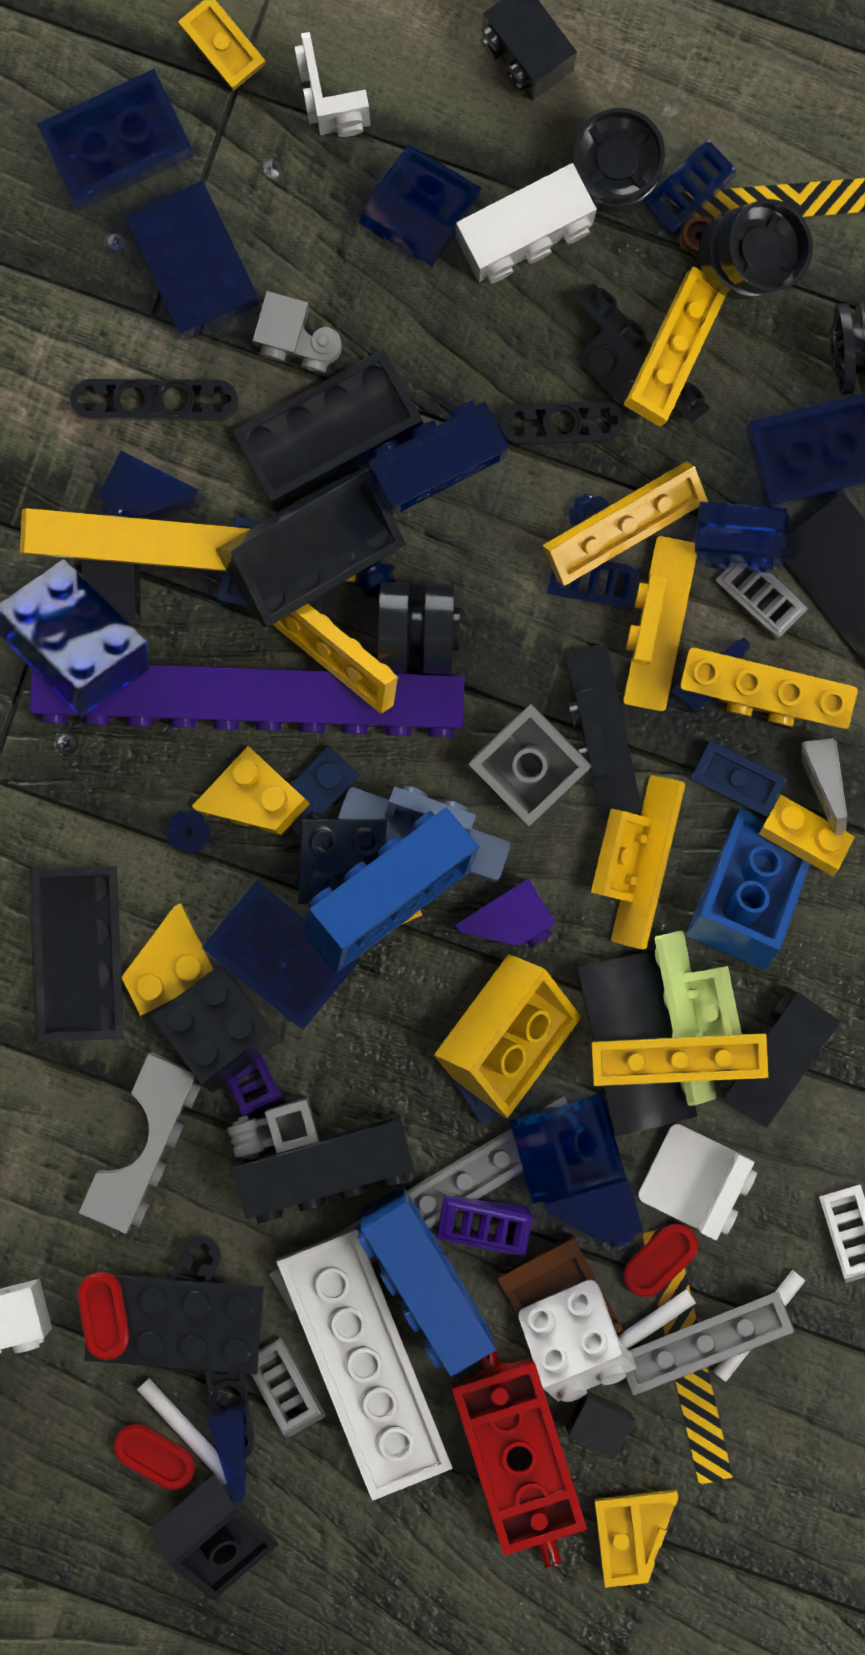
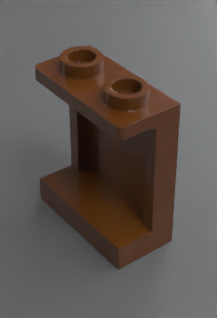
M573 1234L497 1274V1279L518 1317L520 1310L524 1307L587 1280H593L599 1285ZM601 1289L617 1334L623 1329Z

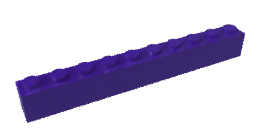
M32 661L30 713L41 715L40 723L66 724L67 716L84 717L85 725H109L111 717L127 718V726L152 727L153 719L170 720V728H196V721H213V729L239 730V722L256 723V731L280 732L282 731V724H299V732L325 733V725L342 726V734L367 735L368 727H385V735L411 736V728L428 729V737L454 738V730H463L465 676L395 674L398 679L394 705L380 714L328 671Z

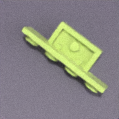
M683 931L656 936L655 958L661 969L665 989L663 997L670 1014L673 1029L672 1038L742 1035L728 966L692 972ZM714 1081L680 1082L689 1106L716 1099Z

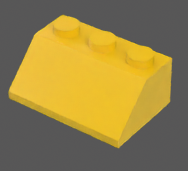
M508 954L435 1052L434 1056L455 1081L500 1115L508 1118L582 1017L544 968Z

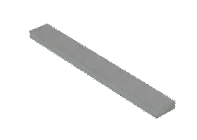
M562 1096L408 1189L407 1192L428 1227L431 1228L439 1223L444 1195L479 1199L585 1135L586 1131L566 1098ZM360 1219L330 1237L359 1226ZM376 1255L375 1257L371 1258L370 1261L371 1263H373L379 1258ZM277 1268L269 1275L288 1307L293 1311L295 1310L294 1304L281 1272Z

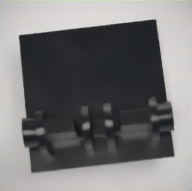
M312 813L311 819H302L298 904H309L317 894L328 887L332 891L336 890L346 882L343 878L353 867L361 862L368 866L380 857L378 851L386 844L387 819H328V814Z

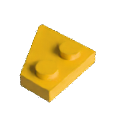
M247 746L192 807L203 816L209 817V815L227 819L234 824L246 827L255 826L259 827L262 831L282 835L310 803L256 752Z
M182 903L173 907L121 977L140 1016L177 998L214 969Z
M677 1490L594 1499L605 1588L648 1583L655 1565V1558L666 1535V1528L671 1514L678 1501Z

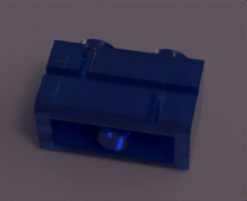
M701 501L695 539V554L698 560H704L706 567L714 569L730 568V563L747 564L748 570L759 573H770L773 571V566L784 567L789 529L787 508Z

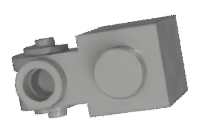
M269 291L266 292L253 337L254 347L261 348V356L284 362L286 356L303 359L301 367L325 374L327 366L339 358L342 352V343L339 334L330 327L318 329L314 332L313 336L305 331L304 327L310 310L308 302Z
M308 1097L266 1109V1117L261 1119H249L248 1115L239 1117L238 1121L232 1123L233 1126L227 1128L228 1135L232 1138L230 1142L234 1145V1156H242L243 1159L249 1158L250 1160L258 1158L259 1152L264 1151L265 1147L274 1145L276 1153H281L316 1143L320 1140Z

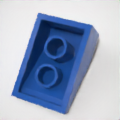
M739 808L698 900L686 936L765 970L781 949L810 863L760 836L758 833L765 819Z

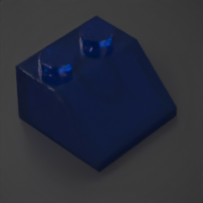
M408 144L376 185L358 223L370 229L375 235L385 238L404 249L415 259L422 260L433 267L455 235L456 222L465 218L482 187Z
M120 451L97 496L105 506L103 512L107 513V516L160 520L200 507L204 500L198 489L123 451Z
M603 1092L539 1109L509 1120L533 1204L570 1197L626 1175Z
M625 1174L542 1197L547 1213L600 1243L609 1241L611 1248L633 1243L636 1241L635 1234L644 1232L631 1184Z

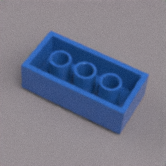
M447 807L436 815L429 811L421 816L412 825L411 828L414 830L402 840L398 836L392 838L379 849L378 854L380 857L368 866L364 862L357 864L344 876L343 879L346 881L334 891L328 887L310 901L309 905L312 908L309 909L306 915L307 921L303 935L335 974L470 873L480 846Z
M404 1185L359 1211L360 1225L356 1227L359 1233L357 1236L358 1240L370 1259L376 1255L379 1258L380 1263L378 1264L382 1271L380 1276L389 1292L393 1296L397 1293L401 1294L403 1298L401 1303L404 1307L402 1312L414 1332L420 1329L424 1332L423 1339L426 1343L424 1347L435 1367L439 1369L444 1366L450 1377L494 1352L496 1348L490 1327Z

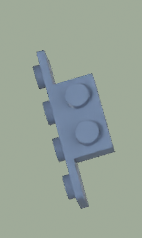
M394 786L390 800L354 787L348 789L338 819H387L386 843L396 836L402 840L414 831L411 828L412 825L427 812L432 811L436 815L447 807L480 846L469 874L492 882L499 881L511 843L472 829L476 814L468 812V808L453 801H445L444 803L427 798L428 796L425 792L414 787H404L401 789Z

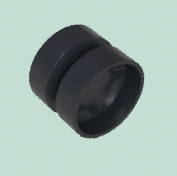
M610 108L595 114L582 126L575 140L571 163L574 164L596 208L610 212L627 211L641 205L654 192L665 161L664 141L656 125L644 114L628 108Z
M774 199L759 200L723 212L710 221L701 236L699 244L700 266L710 285L722 295L739 300L755 298L787 289L803 277L812 258V237L806 221L791 205Z
M380 582L378 661L386 664L393 673H407L411 650H420L423 674L452 675V651H459L460 608H454V584L426 583L423 590L421 607L412 606L409 582Z

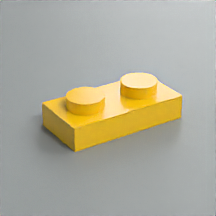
M203 0L178 21L181 29L233 91L266 65V60L216 0Z
M781 794L758 833L760 836L831 876H834L839 870L855 836L844 831V834L835 835L829 821Z

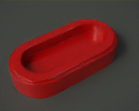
M670 1224L662 1228L627 1262L624 1269V1281L628 1289L641 1297H651L659 1293L695 1258L698 1251V1240L694 1232L683 1224Z
M95 1272L82 1281L78 1290L85 1343L90 1353L102 1360H111L119 1357L126 1350L130 1341L123 1290L119 1280L112 1274Z
M132 1423L122 1428L115 1439L114 1450L118 1460L159 1486L168 1490H177L185 1487L191 1481L195 1472V1460L191 1452L151 1427L142 1423Z

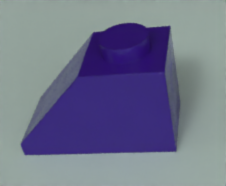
M527 879L459 921L455 926L462 933L518 946L527 942L530 948L553 935L549 927L556 922L530 880Z

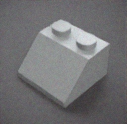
M532 704L507 724L469 763L475 772L528 826L539 818L592 767Z

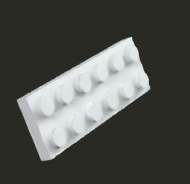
M355 1227L276 1259V1262L373 1501L453 1468L371 1261L358 1240L357 1236L359 1233Z

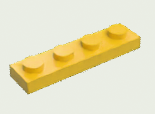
M693 266L686 273L624 403L626 407L659 427L668 421L726 297L710 285L703 272Z
M688 461L680 464L542 545L556 580L563 586L571 583L708 502L695 466Z
M308 603L272 624L380 714L394 705L398 677L386 664L380 663L364 650L358 641L348 637L326 615L320 614Z
M766 1033L592 1042L594 1086L769 1078Z

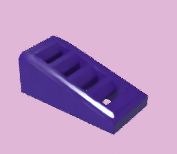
M264 1055L260 1056L227 1082L242 1116L248 1115L249 1119L265 1113L266 1109L286 1102ZM258 1071L260 1072L262 1077L241 1087L239 1080ZM267 1087L268 1093L250 1102L248 1101L247 1096Z
M444 1195L436 1237L437 1239L525 1256L532 1214L528 1206ZM456 1209L464 1211L460 1230L453 1229ZM474 1213L481 1214L478 1232H471ZM491 1217L498 1218L495 1235L488 1234ZM509 1220L516 1222L513 1237L506 1236Z

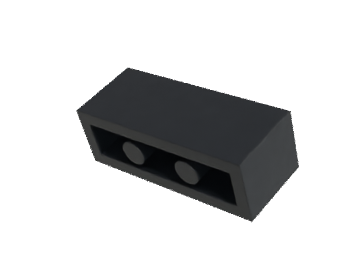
M793 991L790 997L782 994L769 1015L775 1018L766 1032L758 1029L755 1033H766L769 1078L722 1080L720 1084L725 1089L721 1095L722 1098L766 1128L770 1125L841 1022L797 991Z

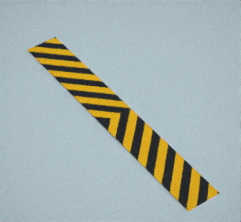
M865 178L671 193L673 227H681V224L691 216L700 217L705 215L714 219L723 212L764 199L785 202L795 208L802 217L865 212Z
M661 1229L642 1233L644 1245ZM685 1268L656 1294L658 1307H661L686 1289L691 1294ZM691 1306L663 1326L665 1336L697 1324L694 1306ZM708 1367L676 1379L699 1485L733 1478Z

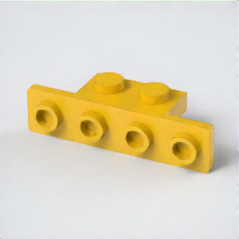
M659 536L656 539L647 584L639 583L634 608L642 609L639 626H630L626 650L633 651L623 699L626 705L660 712L666 709L699 548L697 543Z
M698 648L689 649L680 684L682 690L718 698V702L727 704V712L751 717L752 711L755 710L769 714L768 722L793 727L795 720L800 722L808 720L847 729L850 726L858 689L854 686Z
M652 775L648 781L641 815L610 809L591 893L620 900L611 941L614 943L643 950L647 948L685 789V782Z

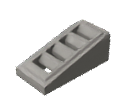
M746 550L715 580L775 641L808 610L788 588ZM746 566H749L754 572L736 588L731 582ZM761 578L766 584L749 600L744 593ZM773 590L778 596L761 611L756 605ZM785 602L790 609L774 623L769 617Z
M831 738L802 742L800 757L806 774L835 835L844 834L847 825V810L837 741Z
M280 1338L260 1349L257 1375H251L283 1435L293 1436L324 1418L326 1414L283 1339ZM280 1356L283 1363L263 1374L260 1367ZM289 1372L290 1379L273 1389L271 1388L270 1381ZM297 1387L300 1394L280 1404L278 1397ZM305 1403L308 1410L290 1420L286 1413Z

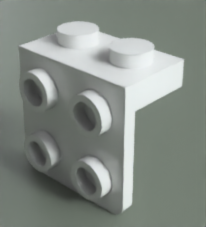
M310 32L301 33L303 45L295 46L301 83L310 81L311 86L310 88L303 89L309 124L318 123L320 135L338 132L339 137H349L362 133L363 127L371 125L366 89L323 98Z
M673 1124L669 1128L643 1181L638 1196L643 1203L698 1229L702 1234L717 1241L720 1233L722 1232L727 1235L735 1222L738 1211L732 1208L739 1194L741 1193L746 1196L754 1183L757 1172L751 1169L755 1162L681 1124Z
M587 1280L524 1307L519 1312V1320L533 1361L536 1364L542 1387L558 1402L577 1400L587 1393V1389L601 1383L603 1385L617 1383L626 1377L627 1372L637 1369L631 1352L618 1340L601 1289L593 1280Z

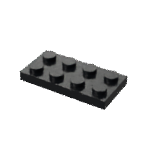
M112 1274L119 1280L122 1286L130 1341L126 1350L119 1357L111 1360H102L90 1353L85 1343L84 1361L257 1375L265 1286Z

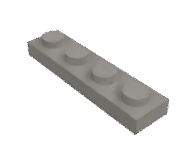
M777 1291L629 1350L637 1368L626 1373L633 1396L795 1333L780 1293Z

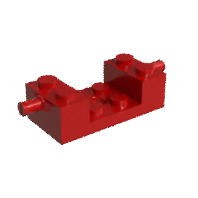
M496 1351L489 1354L490 1357L485 1356L480 1359L483 1368L473 1376L451 1382L452 1391L503 1555L505 1556L538 1545L544 1562V1568H550L552 1563L548 1550L551 1551L555 1566L562 1563L555 1540L587 1530L585 1519L533 1358L530 1357L514 1363H499ZM517 1446L527 1448L532 1454L530 1465L522 1470L513 1469L506 1460L508 1452Z

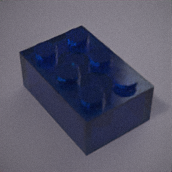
M155 69L37 123L78 211L194 157L192 147Z
M203 180L125 217L183 342L261 305L259 297Z
M865 393L750 421L746 426L766 511L865 487Z
M473 400L466 402L450 412L452 415L450 420L438 426L435 420L427 422L411 432L413 435L411 440L401 445H398L397 441L393 440L373 451L374 459L369 461V468L393 516L508 457L509 447L486 402L477 406Z
M64 559L0 603V636L81 718L149 670L146 640Z
M257 880L202 948L299 1028L304 1030L359 961L355 959L335 974L303 935L307 919L261 881Z

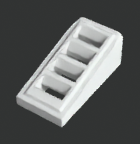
M861 1185L820 1196L819 1199L845 1283L865 1278V1262L850 1266L848 1261L850 1258L865 1254V1243L848 1249H844L843 1246L845 1241L865 1236V1197ZM854 1201L857 1202L858 1209L834 1216L832 1208ZM862 1219V1226L839 1232L837 1225Z

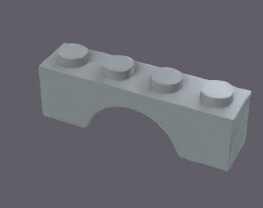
M153 1052L148 1054L131 1092L143 1107L148 1119L149 1136L146 1147L140 1157L132 1164L116 1170H99L95 1174L79 1211L80 1214L127 1234L132 1225L140 1227L150 1205L143 1201L149 1185L157 1188L167 1166L166 1163L160 1161L167 1145L175 1148L183 1130L184 1124L178 1122L184 1106L192 1109L202 1086L195 1082L196 1077L189 1068Z

